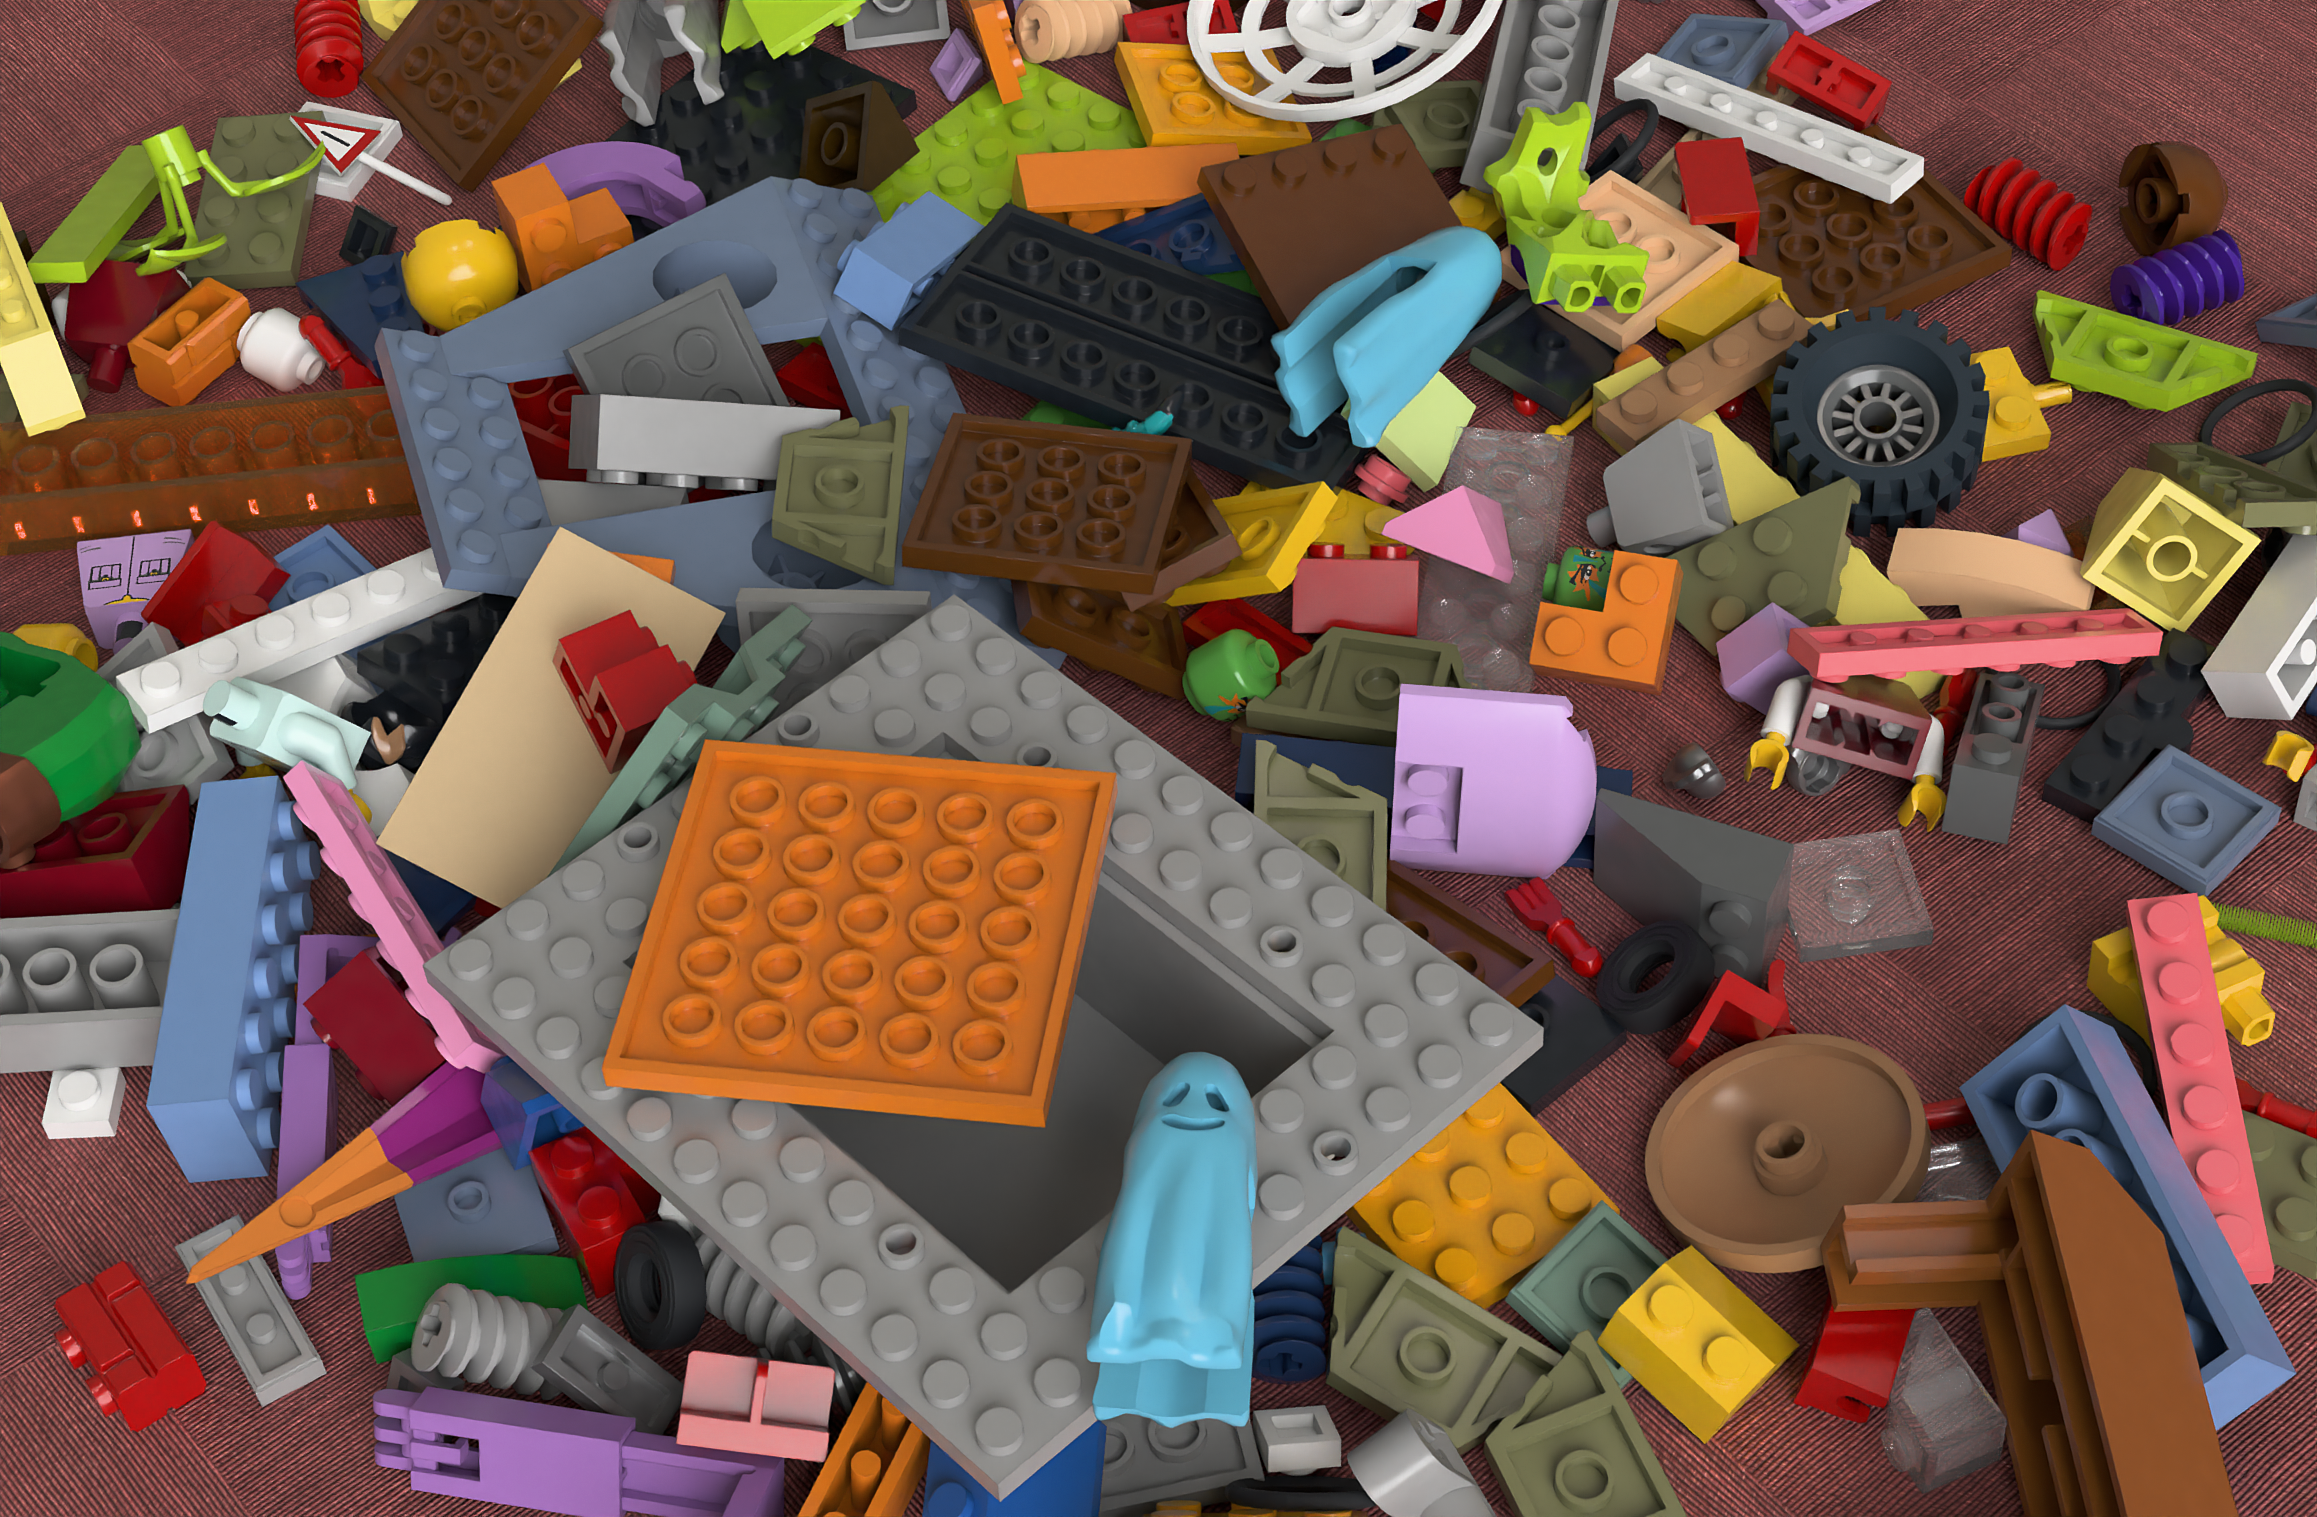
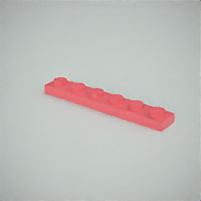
M2119 608L1790 628L1787 653L1805 667L1813 678L1824 682L1840 683L1847 681L1851 675L1873 674L1886 679H1899L1905 677L1907 672L1927 670L1942 675H1958L1963 672L1964 668L1988 667L1998 671H2016L2020 668V664L2043 663L2053 667L2069 668L2075 666L2076 661L2096 659L2112 664H2126L2131 661L2132 657L2159 655L2163 631L2132 609Z
M2197 893L2127 900L2125 914L2166 1127L2249 1284L2272 1283L2274 1265Z

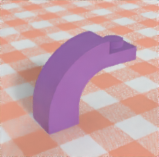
M622 141L588 143L557 151L522 169L544 163L568 201L606 187L624 214L648 218L664 228L706 208V200L701 190L693 182L684 181L680 156L647 144Z

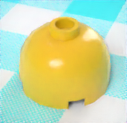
M461 219L441 222L423 230L414 238L416 247L409 253L408 257L404 252L401 259V267L406 294L411 305L421 318L434 327L449 332L514 300L518 292L517 260L514 247L503 231L494 227L496 233L494 234L489 230L479 229L478 221Z

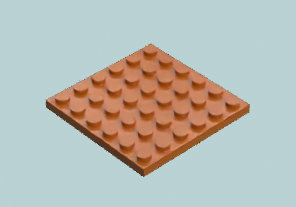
M705 739L603 1061L602 1072L606 1086L1045 1128L1118 794L1116 773Z

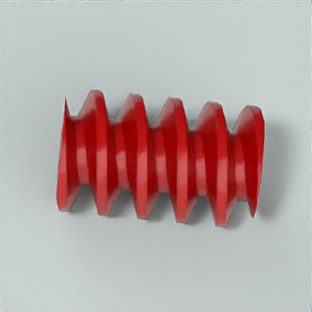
M298 0L294 8L295 57L297 61L296 73L300 83L310 93L320 97L336 98L348 95L357 89L360 79L359 75L363 71L364 64L360 5L358 0Z
M2010 157L1999 166L1990 165L1982 169L1968 185L1964 196V204L1990 228H1996L2002 237L2013 240L2020 249L2030 251L2038 261L2047 262L2053 271H2061L2076 258L2084 245L2088 233V225L2092 219L2093 209L2091 205L2087 202H2079L2075 205V197L2070 191H2061L2057 194L2058 186L2056 182L2051 179H2045L2040 182L2041 175L2034 168H2027L2023 171V163L2017 157Z

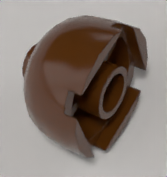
M2160 141L2138 145L2125 158L2119 175L2118 188L2128 187L2129 206L2119 207L2120 220L2128 241L2137 253L2148 256L2165 249L2172 250L2174 246L2184 242L2192 243L2194 239L2206 234L2212 235L2217 230L2228 201V187L2222 178L2220 170L2206 152L2180 141Z

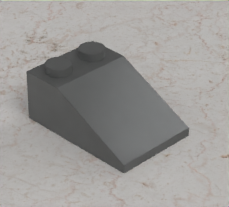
M1601 788L1596 797L1593 884L1644 926L1659 921H1680L1691 927L1706 941L1715 960L1714 975L1719 978L1728 969L1761 988L1786 931L1794 844Z

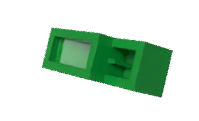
M514 1254L462 1256L402 1264L354 1275L365 1335L377 1364L391 1361L393 1355L411 1348L412 1336L421 1311L434 1292L447 1283L465 1285L470 1291H490L495 1297H514L520 1303H538L545 1309L558 1308L565 1311L572 1306L580 1304L589 1311L576 1258Z

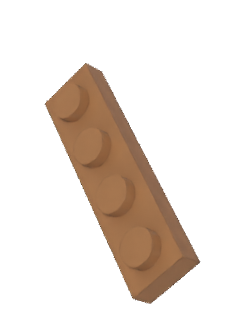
M1777 299L1597 408L1596 426L1629 452L1678 418L1693 424L1776 373L1779 365L1785 367L1787 350L1795 341H1798L1807 348L1808 329L1814 325L1780 299Z

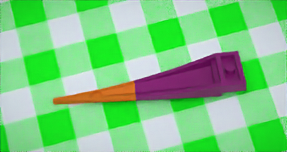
M448 1061L319 1168L193 1265L186 1284L202 1281L502 1148L503 1146L480 1101L485 1074L468 1066L458 1069Z

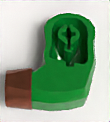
M1 631L0 867L3 869H14L31 861L36 854L33 844L53 833L60 823L90 811L112 797L140 751L142 744L129 701L122 692L72 655L28 644L14 634Z

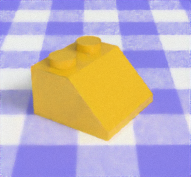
M1692 1245L1664 1262L1617 1309L1596 1341L1599 1346L1704 1444L1718 1432L1800 1346Z

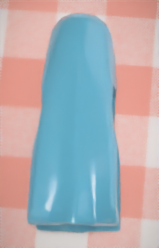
M1452 226L1430 232L1412 244L1386 254L1352 275L1332 284L1319 293L1287 329L1272 335L1270 341L1280 357V367L1274 375L1283 399L1291 407L1289 427L1297 436H1309L1328 416L1350 398L1351 410L1348 424L1353 445L1361 448L1375 447L1379 443L1388 424L1423 390L1489 309L1502 281L1501 253L1489 235L1484 231L1467 226Z
M1188 1052L1172 1059L1150 1080L1140 1101L1131 1135L1125 1146L1122 1186L1100 1251L1092 1306L1090 1337L1086 1344L1087 1359L1091 1362H1101L1099 1377L1092 1400L1093 1412L1098 1420L1111 1419L1128 1413L1150 1418L1157 1424L1169 1428L1205 1418L1218 1419L1232 1426L1245 1427L1250 1415L1254 1347L1251 1226L1258 1181L1254 1108L1243 1079L1231 1063L1222 1057L1207 1052Z

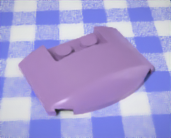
M1401 684L1395 754L1390 860H1395L1410 869L1523 878L1540 877L1541 879L1549 878L1559 867L1566 863L1579 846L1588 829L1593 815L1597 784L1596 757L1592 740L1587 729L1578 732L1567 719L1573 716V705L1567 697Z

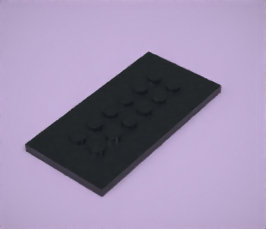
M1007 202L899 328L898 345L1121 430H1124L1127 427V423L1131 420H1135L1138 423L1144 422L1145 418L1156 411V407L1166 397L1181 391L1185 394L1181 412L1175 423L1162 436L1192 439L1193 459L1271 489L1324 481L1334 494L1338 496L1354 473L1358 463L1363 460L1370 449L1353 445L1348 421L1341 415L1348 399L1309 436H1297L1290 429L1291 407L1283 399L1274 375L1280 367V357L1270 341L1272 335L1280 332L1261 297Z

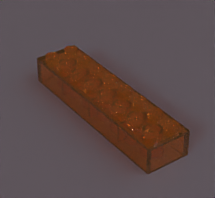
M386 386L86 415V418L68 423L60 429L45 431L30 437L23 421L0 423V556L77 549V542L186 529H191L193 536L199 537L211 521H217L240 533L422 515Z

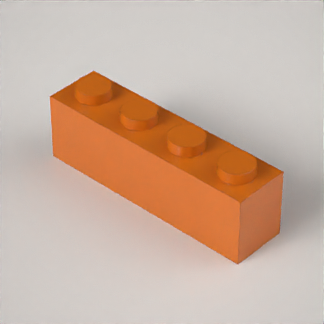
M1203 143L1187 146H1148L1131 149H1093L1075 152L1016 155L1011 193L1015 206L1093 234L1202 193L1197 184L1201 167L1237 160L1240 157L1236 143Z
M867 1382L797 1517H902L928 1465L931 1439Z

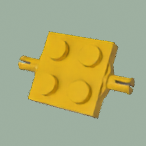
M2009 346L1971 354L1969 366L1981 363L1986 375L1984 391L1989 390L1990 406L1982 462L2048 449L2051 431L2040 408L2071 403V385L2059 380L2034 386L2023 376ZM1870 426L1871 433L1881 434L1889 431L1882 426Z

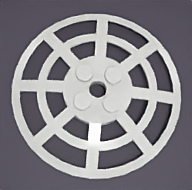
M1190 0L1187 10V36L1199 70L1208 84L1228 102L1247 112L1274 120L1294 122L1336 121L1368 114L1399 103L1443 77L1476 47L1492 25L1503 0H1486L1480 13L1463 35L1449 34L1460 13L1462 0H1446L1444 13L1433 32L1412 26L1416 20L1417 9L1437 0H1283L1289 3L1286 11L1287 27L1259 31L1262 16L1270 0H1249L1241 24V33L1209 34V23L1215 0ZM1358 11L1357 13H1355V14H1353V15L1341 16L1344 12H1345V13H1353V12ZM1295 45L1298 52L1304 58L1287 74H1283L1268 62L1262 52L1263 49ZM1397 45L1416 49L1412 55L1382 73L1374 74L1373 60L1388 53ZM1245 51L1246 57L1255 72L1272 85L1255 96H1250L1225 82L1214 65L1211 53ZM1432 53H1443V55L1419 72L1390 87L1376 91L1377 87L1388 84L1413 70ZM1324 66L1336 68L1351 67L1352 82L1340 84L1307 83ZM1292 93L1321 98L1354 94L1352 99L1334 103L1307 105L1278 103Z

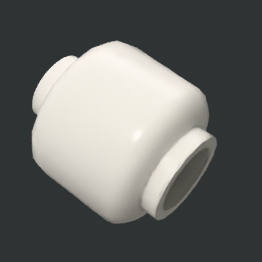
M278 307L267 310L265 313L257 312L246 321L237 338V349L241 351L240 359L243 368L282 392H290L303 382L307 385L315 382L322 373L326 361L307 339L304 340L298 328L300 318L283 308Z

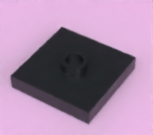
M1533 303L1531 307L1507 326L1476 346H1473L1467 362L1558 416L1567 419L1593 396V384L1609 377V374L1614 369L1613 360L1621 352L1539 304Z
M1555 973L1554 979L1518 1008L1544 1028L1543 1046L1500 1083L1534 1118L1622 1047L1627 1041V1028L1621 1026L1606 1014L1602 1008Z

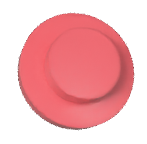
M1371 454L1365 465L1358 463L1354 469V473L1362 479L1357 488L1372 500L1388 506L1392 499L1404 503L1409 495L1405 490L1412 479L1384 459Z

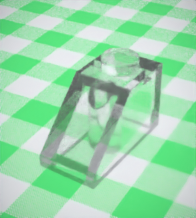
M1929 1307L1918 1310L1914 1314L1889 1395L1885 1430L1881 1432L1883 1448L1891 1464L1899 1472L1907 1471L1920 1492L1924 1494L1999 1461L2007 1425V1419Z

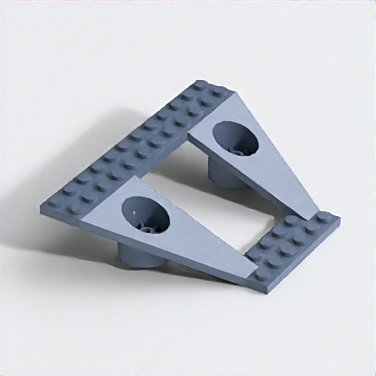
M770 176L439 337L427 335L417 330L400 331L381 328L374 348L443 588L519 597L545 553L547 544L552 541L559 527H562L606 551L674 560L676 573L673 586L726 613L716 632L721 641L735 654L741 648L735 602L740 588L930 591L932 609L955 594L1055 669H1060L1067 656V653L1054 648L1045 649L1038 647L1025 636L1019 634L1010 579L902 567V544L953 412L966 414V411L944 362L898 345L899 328L902 323L891 331L833 293L843 273L837 269V264L846 247L854 239L860 242L863 241L878 221H883L872 195L854 188L842 190L820 186L801 178L789 180ZM726 273L760 345L817 336L821 337L852 416L859 422V427L889 420L891 407L899 405L909 406V427L894 585H883L772 538L775 490L552 526L507 383L572 374L573 371L563 350L707 280Z

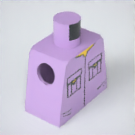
M191 529L77 542L83 604L98 646L104 649H113L115 655L149 625L141 617V612L195 542ZM172 635L174 641H179L177 637Z

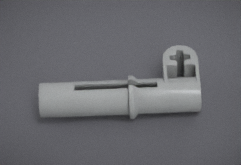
M1407 1408L1347 1455L1348 1463L1362 1488L1384 1512L1392 1517H1497L1445 1430L1412 1409Z

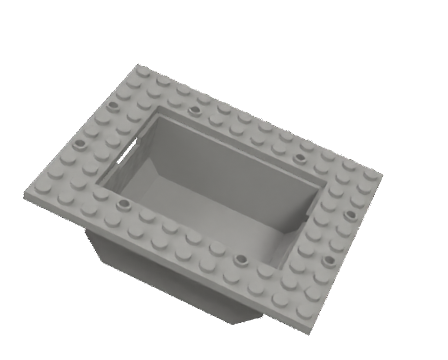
M955 594L743 742L1028 766L1043 765L1040 767L1116 773L1118 794L1045 1128L606 1086L602 1072L603 1061L693 777L422 965L428 984L1000 1502L1098 1420L1093 1412L1092 1400L1099 1377L1101 1362H1091L1087 1359L1086 1344L1090 1337L1092 1306L1100 1251L1121 1190L1124 1150L1131 1135L1140 1101L1150 1080L1167 1063L1179 1055L1188 1052H1207L1222 1057L1238 1070L1249 1091L1255 1116L1258 1171L1255 1210L1251 1226L1253 1290L1543 1046L1544 1028ZM1335 1156H1337V1157H1343V1156H1345V1157H1346V1158H1344V1159H1342V1160H1337V1161L1331 1160V1159L1334 1158Z

